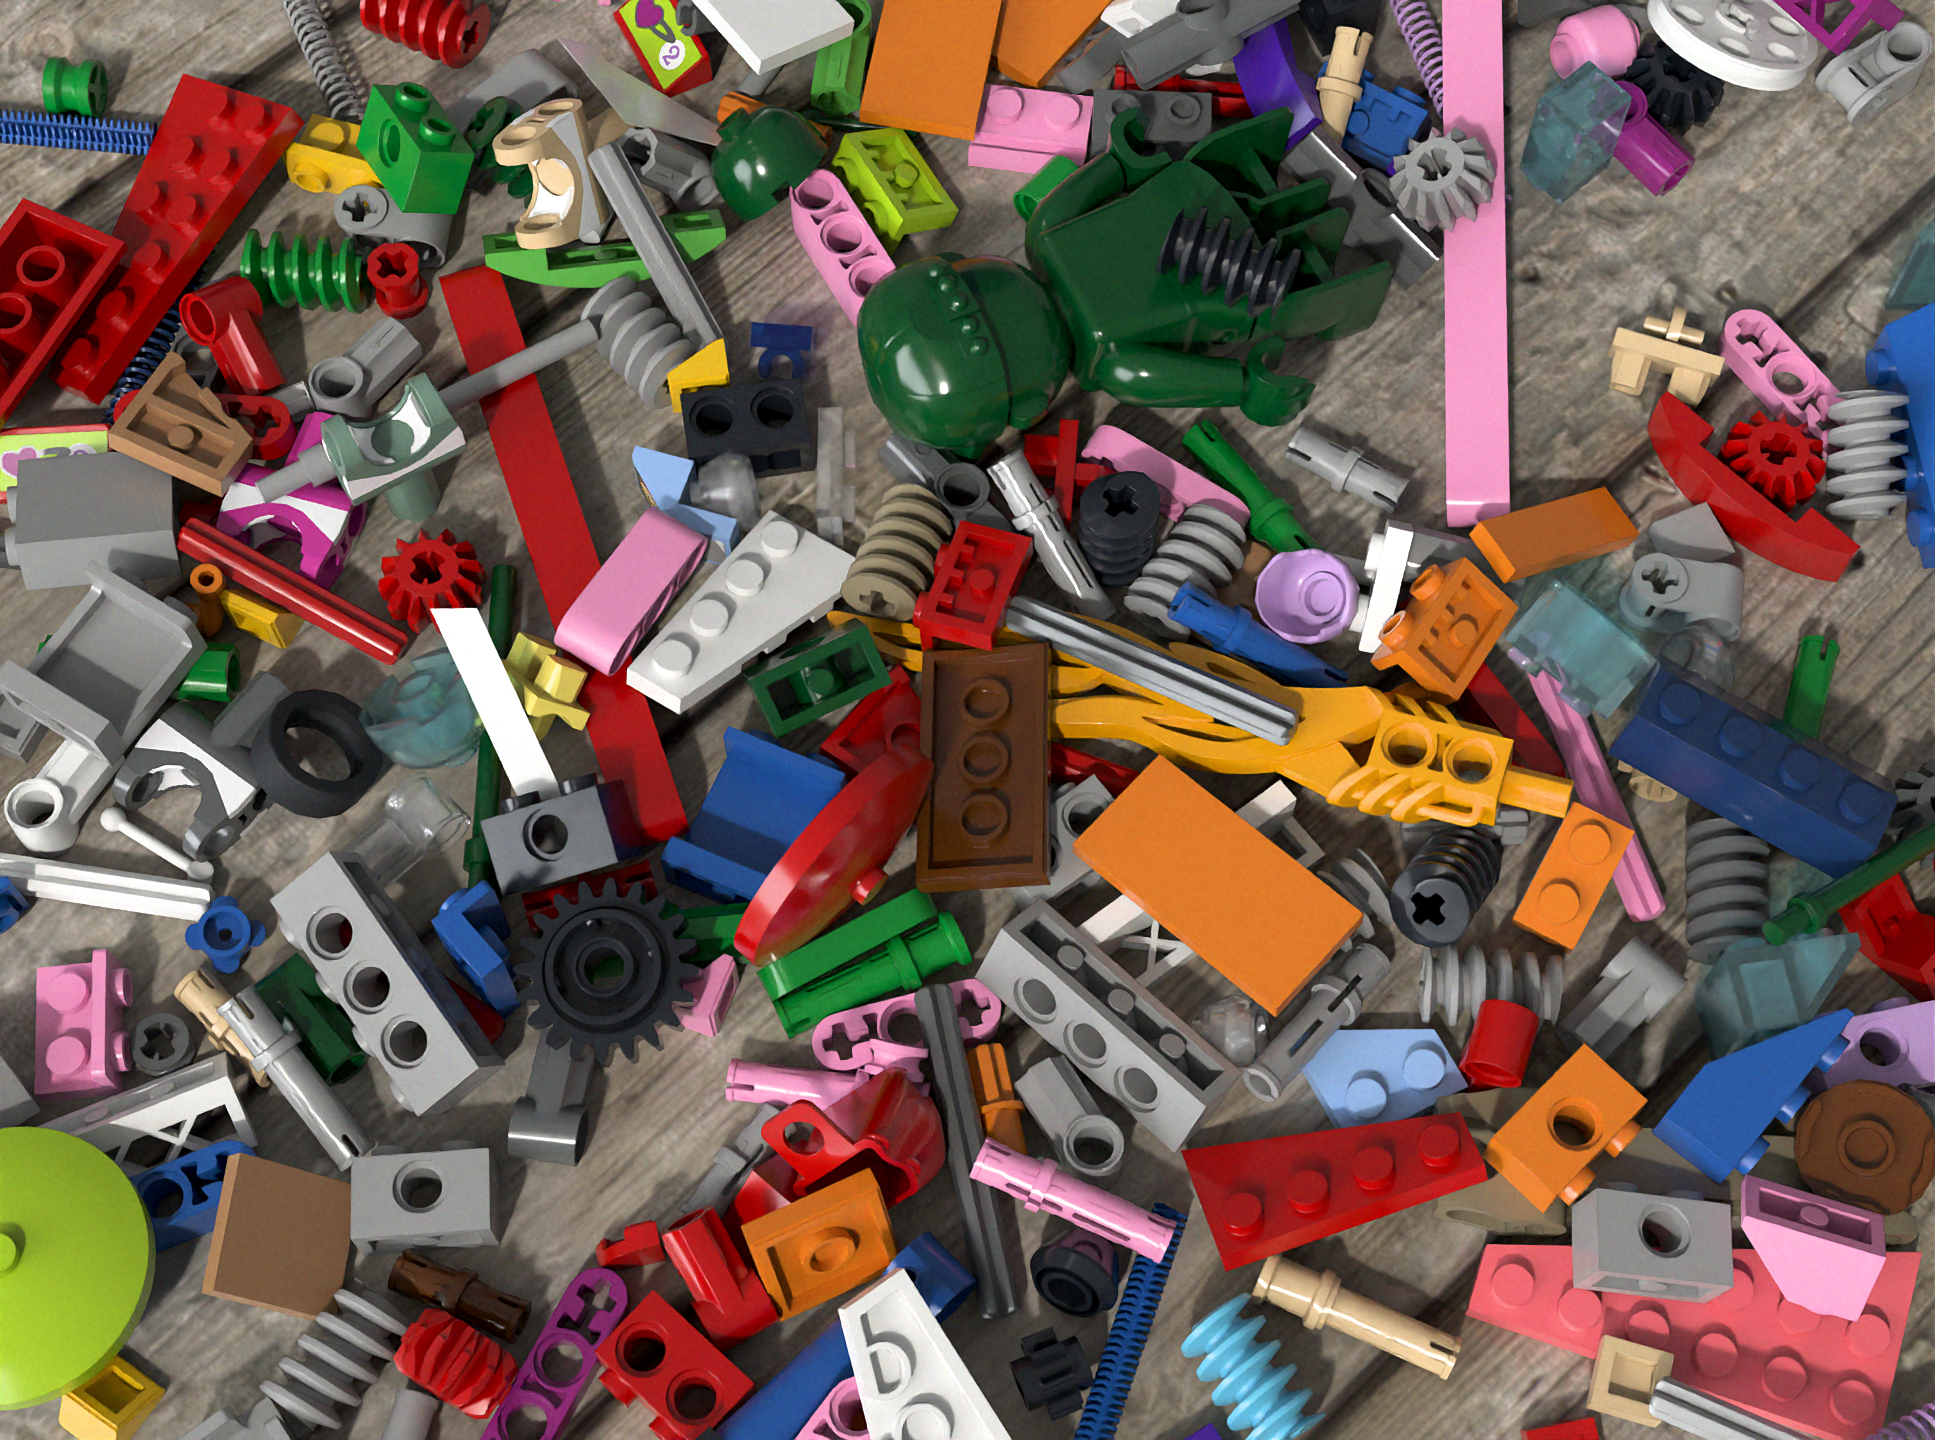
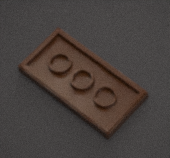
M1049 642L994 646L993 651L977 647L923 651L920 751L933 761L934 773L918 811L916 886L919 892L932 893L1051 885L1052 650Z

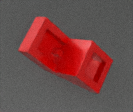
M1899 873L1838 910L1858 951L1921 1003L1935 1000V917L1917 911Z

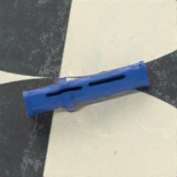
M1189 582L1184 583L1179 588L1170 603V606L1173 608L1167 612L1169 619L1194 630L1204 638L1212 641L1214 650L1225 656L1231 652L1291 687L1346 688L1347 686L1344 682L1349 678L1348 672L1323 661L1299 645L1285 640L1279 634L1265 628L1260 623L1251 619L1250 611L1239 605L1234 606L1233 609Z

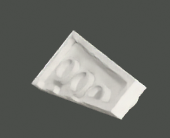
M769 510L627 668L626 684L680 715L741 673L742 664L761 651L769 654L785 643L787 634L808 619L814 623L833 610L834 601L842 597L840 588L842 582L846 580L851 563L855 561V557L776 512Z

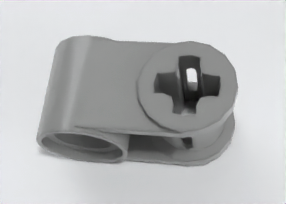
M1898 22L1890 32L1884 29L1857 47L1848 49L1832 59L1817 76L1815 86L1822 93L1830 92L1848 112L1847 121L1853 127H1859L1869 122L1889 105L1909 95L1916 88L1933 48L1932 38L1927 30L1918 24Z
M367 185L349 187L337 196L333 207L335 219L338 225L343 228L340 233L341 244L344 237H352L356 255H362L365 247L368 245L373 251L382 244L400 242L411 246L416 251L420 260L419 269H434L444 263L453 214L402 213L386 189ZM363 201L368 202L369 214L365 213ZM358 235H363L365 247L360 246Z
M1650 553L1642 556L1635 563L1630 575V581L1621 589L1616 601L1617 610L1624 622L1640 631H1653L1681 636L1705 644L1729 643L1736 640L1741 634L1745 575L1739 568L1726 563H1707L1673 557L1664 553ZM1659 569L1656 577L1650 579L1653 570ZM1650 605L1655 606L1652 613L1646 616L1645 614Z

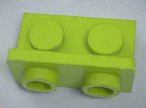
M890 127L845 134L827 171L832 172L841 181L889 257L893 256L904 234L950 227L959 211L903 129Z

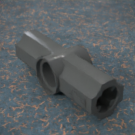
M1180 0L1175 8L1177 13L1120 42L1122 47L1120 51L1136 84L1145 92L1195 64L1212 66L1230 60L1243 49L1245 44L1243 39L1299 10V2L1301 0Z
M1320 125L1280 164L1299 184L1320 177L1327 179L1331 188L1323 213L1344 207L1350 215L1342 243L1354 248L1361 246L1377 263L1388 261L1394 269L1392 278L1405 291L1443 255L1444 251L1414 220L1409 221L1408 218L1403 217L1397 206L1398 200L1395 199L1390 190L1389 178L1375 169H1362Z
M896 432L890 434L885 445L879 450V461L901 483L921 485L938 498L943 510L942 512L950 520L953 528L951 538L954 537L961 520L1026 536L1023 530H1016L1011 521L1015 517L1013 512L990 490L987 476L975 465L961 462L949 450L931 449L905 439ZM955 496H964L971 499L974 503L969 506L960 507L953 505L948 499ZM1034 546L1033 555L1028 564L1026 572L1032 567L1035 560L1039 557Z

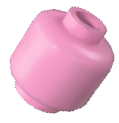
M1612 5L1597 6L1570 15L1558 25L1555 36L1551 41L1550 58L1552 65L1562 79L1568 80L1569 83L1580 89L1593 88L1625 76L1627 67L1637 58V50L1640 46L1639 30L1631 19L1620 9Z

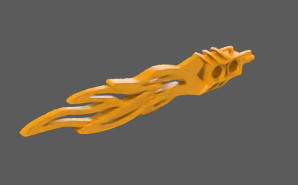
M830 611L826 614L831 628L856 617L866 624L882 660L894 665L899 663L903 668L922 672L923 652L895 645L921 647L920 630L913 627V624L840 611ZM1067 612L1295 709L1299 713L1297 731L1288 745L1280 746L1243 729L1215 724L1214 717L1050 647L1052 650V661L1062 665H1052V698L1079 696L1097 688L1101 684L1122 694L1052 699L1053 738L1129 740L1150 748L1176 764L1205 772L1224 774L1277 772L1326 797V801L1330 805L1348 808L1358 806L1359 811L1362 813L1377 816L1390 814L1392 820L1406 824H1415L1433 818L1466 827L1475 826L1478 823L1495 827L1501 803L1564 819L1568 812L1575 783L1574 780L1513 766L1514 740L1504 738L1499 731L1493 728L1456 720L1452 713L1439 703L1426 701V712H1424L1414 699L1409 696L1394 693V704H1391L1389 699L1380 690L1365 685L1362 687L1346 688L1285 687L1261 672L1224 655L1181 642L1170 643L1168 651L1141 635L1118 625ZM1005 620L995 646L1037 643L1038 641L1008 629ZM942 639L939 648H973V646ZM1375 736L1367 764L1360 768L1347 749ZM1411 754L1419 757L1421 761L1412 765H1403L1393 759L1399 755ZM1466 770H1476L1483 773L1486 777L1477 781H1467L1460 778L1457 774Z

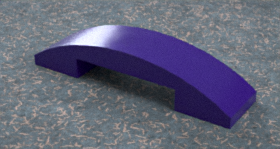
M1286 17L1243 39L1245 42L1243 49L1232 58L1240 86L1254 117L1284 106L1289 107L1294 114L1283 154L1324 122L1314 78L1297 68Z

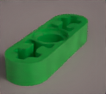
M916 887L757 971L756 974L772 1002L876 949L898 934L902 935L937 916L940 912L930 893H921Z

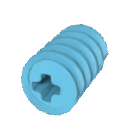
M1244 1292L1218 1306L1192 1327V1332L1182 1344L1181 1352L1186 1358L1207 1355L1196 1370V1376L1201 1382L1223 1379L1212 1393L1211 1400L1215 1406L1220 1407L1238 1403L1227 1418V1425L1230 1430L1238 1431L1253 1427L1246 1440H1293L1318 1423L1326 1415V1412L1308 1416L1303 1415L1301 1409L1313 1395V1391L1310 1387L1291 1392L1287 1390L1285 1385L1298 1368L1295 1363L1273 1368L1270 1360L1280 1349L1282 1343L1279 1339L1257 1343L1254 1337L1267 1320L1264 1315L1247 1319L1241 1318L1239 1315L1240 1311L1252 1297L1249 1292Z

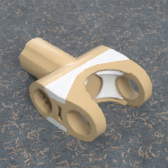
M563 98L545 102L534 107L503 129L494 138L492 144L496 161L505 166L528 164L533 179L531 202L527 210L520 216V222L515 225L514 229L518 245L526 249H544L560 246L587 235L605 223L610 216L605 193L588 163V156L605 144L617 143V140L630 127L637 130L644 128L625 123L613 107L587 122L583 102L579 99Z

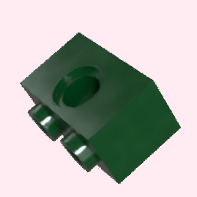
M856 617L741 671L768 729L776 738L893 683L866 624Z

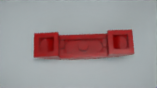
M1667 390L1658 400L1647 426V431L1662 465L1683 495L1693 506L1707 502L1724 533L1751 552L1793 572L1836 583L1845 574L1861 546L1812 507L1796 522L1783 513L1706 450L1715 428Z

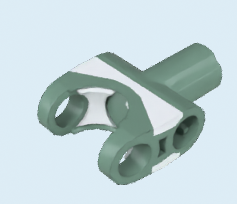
M425 371L408 379V384L405 385V393L401 401L384 416L370 422L354 423L348 421L344 416L341 417L340 414H337L321 422L320 425L323 447L339 482L353 506H357L383 493L389 510L398 519H407L411 522L425 520L437 510L442 494L433 467L468 450L462 430Z

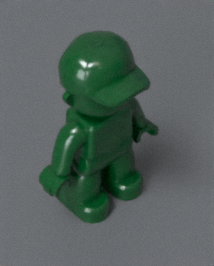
M1134 107L1117 114L1112 121L1105 153L1102 152L1070 174L1037 204L1025 228V258L1031 268L1030 270L1013 260L999 255L982 254L966 258L962 254L955 252H943L933 257H926L902 264L884 274L870 287L857 314L858 348L867 387L873 403L883 414L891 429L901 437L931 449L949 450L961 462L975 464L982 456L986 443L1001 437L1006 427L1012 426L1013 428L1026 429L1042 420L1048 411V406L1057 398L1066 380L1068 369L1083 390L1088 392L1103 390L1124 404L1154 408H1221L1239 406L1242 413L1249 420L1259 425L1276 427L1286 425L1294 420L1298 413L1307 407L1316 388V385L1310 383L1309 379L1294 375L1279 376L1272 373V371L1279 368L1286 347L1285 341H1292L1313 334L1326 342L1337 341L1370 329L1376 321L1394 269L1388 261H1384L1338 279L1335 278V260L1350 215L1344 207L1322 213L1331 188L1325 177L1316 178L1281 192L1278 188V169L1294 119V114L1289 107H1280L1213 132L1195 144L1182 161H1175L1174 163H1172L1166 151L1150 157L1140 155L1151 118H1146L1140 107ZM1122 192L1130 193L1125 197L1115 200ZM1202 205L1209 207L1207 227L1211 229L1226 215L1231 217L1230 238L1235 240L1248 226L1255 228L1253 248L1259 250L1271 237L1278 239L1276 259L1280 261L1295 247L1301 250L1295 278L1272 322H1270L1271 306L1258 318L1248 316V295L1235 307L1230 308L1224 303L1225 285L1211 297L1203 295L1201 292L1202 274L1190 286L1181 285L1178 281L1179 263L1167 275L1162 276L1156 272L1155 267L1161 248L1175 218L1183 208L1184 216L1191 218ZM1245 341L1258 343L1252 347L1247 355L1244 367L1241 366L1237 358L1222 357L1236 350Z

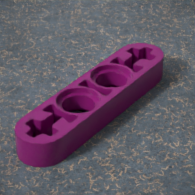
M599 1267L587 1269L579 1273L572 1280L511 1384V1391L503 1403L499 1405L480 1440H511L508 1430L511 1417L518 1410L525 1407L538 1408L547 1417L545 1433L539 1440H559L601 1367L594 1351L630 1313L631 1298L621 1277L612 1270ZM604 1286L610 1287L608 1295L615 1308L610 1313L605 1310H599L594 1315L587 1328L591 1335L599 1338L595 1345H590L578 1332L563 1327L568 1320H572L580 1329L589 1311L582 1297L587 1291L592 1294H598ZM570 1345L576 1347L582 1353L583 1364L580 1372L569 1381L557 1382L551 1380L544 1371L547 1355L558 1346Z

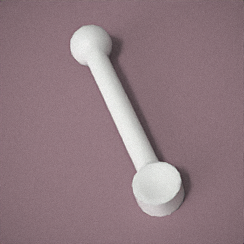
M109 807L102 812L100 821L106 830L112 832L121 831L186 872L187 881L207 883L209 885L212 883L214 868L209 862L200 863L186 858L129 822L125 812L118 807Z

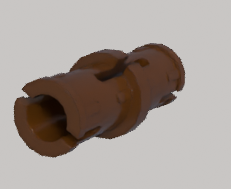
M409 1248L405 1249L402 1257L399 1256L388 1280V1289L390 1291L397 1292L410 1299L413 1298L431 1308L446 1311L455 1318L490 1332L492 1335L510 1344H514L517 1341L518 1335L521 1336L532 1310V1303L530 1301L507 1294L480 1281L477 1272L468 1268L457 1271L448 1266L445 1267Z

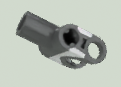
M260 670L214 721L186 701L176 703L165 711L140 738L120 767L113 782V799L126 809L133 811L146 805L152 798L157 800L166 792L177 788H194L201 791V802L193 815L196 819L184 837L183 851L200 863L216 859L247 834L275 803L257 781L251 766V743L275 705L293 692L275 676Z

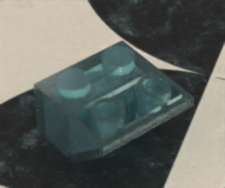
M1822 928L1810 935L1800 933L1792 938V942H1785L1781 946L1768 945L1764 938H1749L1729 945L1694 994L1710 1060L1714 1061L1811 1022L1860 948L1861 943L1858 932L1834 936L1831 929Z

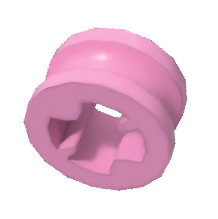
M870 1038L869 1047L874 1050V1059L869 1063H865L864 1072L877 1075L889 1067L897 1066L907 1070L906 1076L911 1082L923 1083L924 1074L919 1070V1062L923 1058H928V1048L891 1040Z

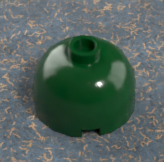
M765 105L750 114L741 107L731 113L716 130L722 139L713 151L710 172L714 186L724 202L745 223L755 220L775 207L779 202L774 196L788 185L795 190L817 167L828 149L827 141L816 127L800 113L784 106Z

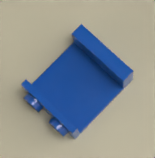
M728 726L723 735L727 758L690 828V833L687 834L684 841L671 836L660 859L666 882L721 905L735 903L750 904L765 879L785 852L821 810L847 785L846 773L841 772L840 767L825 756L807 753L804 757L783 748L782 744L768 733L756 729H750L745 733Z

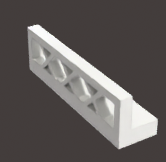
M1279 780L1235 813L1268 839L1281 830L1302 855L1296 861L1311 871L1324 861L1325 853L1292 816L1297 798ZM1124 894L1076 928L1107 956H1110L1121 947L1149 951L1147 971L1135 979L1148 991L1197 955V953L1181 941L1158 939L1159 923ZM1152 925L1150 938L1137 936ZM1156 952L1170 953L1155 964Z
M226 1052L37 1126L79 1137L102 1152L117 1147L113 1156L106 1155L129 1178L218 1142L227 1140L240 1141L250 1148L258 1145L257 1135L237 1092L236 1074ZM225 1104L237 1131L214 1142L189 1134L198 1114ZM182 1121L179 1130L168 1127ZM150 1135L172 1143L164 1162L149 1168L123 1160L131 1142L143 1136ZM182 1147L191 1149V1151L179 1155Z

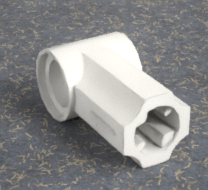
M65 739L35 779H28L17 784L5 799L4 813L25 849L32 855L41 858L56 857L67 852L79 836V819L125 761L124 755L111 767ZM53 812L51 817L45 822L31 825L33 820L39 815Z

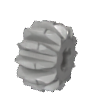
M1457 126L1444 138L1441 132L1434 127L1431 128L1428 140L1422 143L1409 138L1408 148L1411 153L1409 155L1393 157V167L1397 174L1389 179L1390 190L1395 199L1398 200L1397 206L1403 217L1408 218L1409 221L1417 220L1419 226L1428 233L1440 221L1444 229L1452 233L1456 219L1462 216L1476 222L1477 212L1474 205L1491 203L1492 193L1488 185L1495 181V170L1491 161L1486 159L1487 152L1483 144L1477 141L1476 137L1467 139L1465 133Z

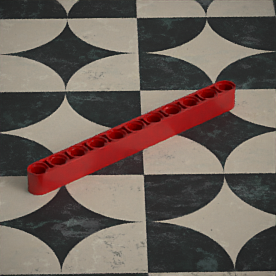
M485 263L438 277L470 376L526 349L501 272L486 266ZM534 372L478 401L556 633L565 614L601 569V565ZM560 647L564 659L579 665L588 673L577 696V700L590 713L586 727L604 782L608 783L623 779L643 848L670 840L671 836L679 837L690 833L686 815L645 694L626 684L627 668L633 662L632 656L628 657L612 677H608Z

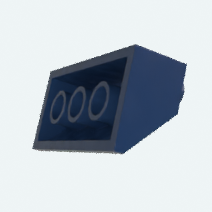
M1660 653L1653 660L1608 751V754L1834 879L1862 864L1878 848L1898 800V795L1890 779Z

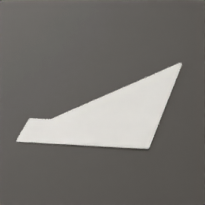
M558 37V40L625 123L642 128L650 127L659 132L716 146L721 141V136L716 132L719 126L611 64L596 47Z

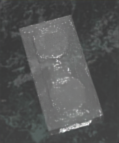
M843 407L818 408L817 527L818 536L832 545H844V522H856V486L845 485V468L857 467L856 431H845Z

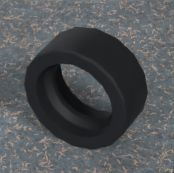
M320 689L297 691L278 702L260 726L251 743V766L259 785L275 803L296 815L322 819L343 814L357 804L371 787L383 766V742L373 720L356 703L338 693ZM295 727H305L318 730L332 738L345 753L350 766L348 778L340 781H331L317 778L303 770L289 754L284 742L286 730Z

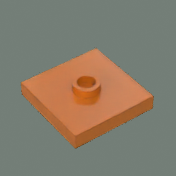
M870 1167L741 1226L764 1289L779 1316L780 1321L778 1322H783L882 1276L889 1264L900 1253L879 1184Z

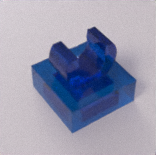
M752 322L750 346L768 348L762 353L758 362V371L761 378L771 377L773 360L777 356L785 355L790 358L793 364L792 378L801 377L803 379L806 373V361L799 350L816 351L818 327Z

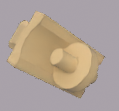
M1675 305L1669 321L1650 315L1645 317L1641 332L1661 337L1663 340L1624 328H1617L1606 356L1613 358L1610 366L1608 387L1629 395L1640 396L1648 370H1654L1671 375L1667 390L1692 411H1695L1707 388L1712 387L1719 377L1725 358L1677 344L1678 342L1700 349L1705 331L1683 325L1687 308Z

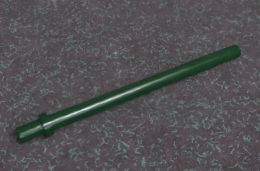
M1935 819L1812 894L1801 892L1789 899L1786 910L1763 924V933L1766 939L1775 946H1781L1800 933L1810 935L1817 932L1826 925L1829 915L1934 852Z

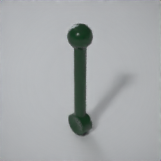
M807 108L800 113L807 120L823 126L827 125L832 127V129L861 132L890 128L859 122V120L823 117L818 110L813 108ZM903 129L911 141L916 138L917 131Z

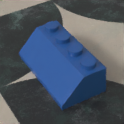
M1934 301L1885 325L1873 349L1868 351L1865 361L1866 377L1871 386H1876L1877 390L1897 392L1910 396V403L1891 409L1892 416L1909 421V428L1891 433L1890 440L1909 446V452L1896 456L1893 462V466L1907 470L1908 477L1894 481V485L1898 492H1904L1908 496L1906 502L1909 511L1907 516V535L1911 545L1918 547L1924 569L1935 568Z

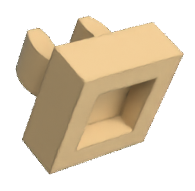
M1604 1335L1599 1341L1586 1408L1656 1428L1662 1420L1651 1415L1649 1403L1658 1381L1664 1376L1670 1377L1674 1354Z

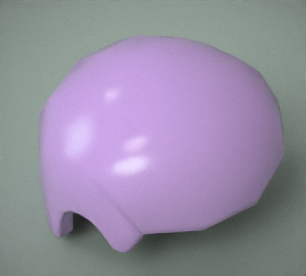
M1310 548L1293 552H1280L1269 561L1257 577L1254 603L1262 624L1271 631L1291 642L1315 644L1329 641L1341 635L1343 629L1350 627L1358 613L1360 588L1350 565L1330 551L1324 552L1320 549Z

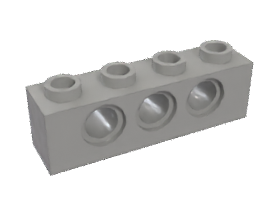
M328 851L270 899V902L282 918L279 921L282 933L293 946L305 951L318 970L315 977L319 987L329 999L342 1005L355 1024L352 1032L356 1041L366 1053L379 1059L392 1078L389 1085L393 1095L404 1108L415 1112L418 1117L446 1113L506 1065L358 852ZM345 918L349 920L353 931L352 940L347 948L342 945L339 937L340 926ZM381 971L387 975L390 983L389 994L384 1002L380 1000L376 992V980ZM418 1024L422 1026L427 1035V1047L422 1056L416 1052L412 1042L413 1032Z
M1042 898L1036 900L1001 928L975 975L976 979L1061 1054H1064L1069 1061L1174 1153L1213 1117L1243 1073Z

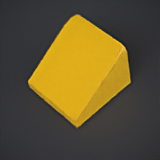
M724 338L713 341L667 373L673 412H682L680 394L695 392L702 387L711 385L723 386L725 388L731 387Z
M248 588L225 589L219 597L235 628L281 649L289 647L305 622L299 616Z
M117 1354L94 1377L62 1396L59 1423L79 1440H130L164 1397L165 1389Z

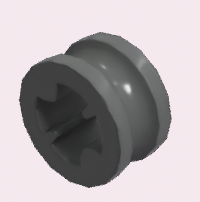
M166 1012L154 1013L142 1019L133 1029L130 1037V1052L134 1060L151 1077L160 1078L192 1065L197 1055V1041L185 1022L176 1015ZM164 1033L170 1040L173 1034L177 1033L178 1035L171 1041L175 1049L171 1056L163 1059L158 1052L155 1053L156 1048L152 1041L157 1036ZM155 1053L154 1058L150 1059L149 1057H151Z

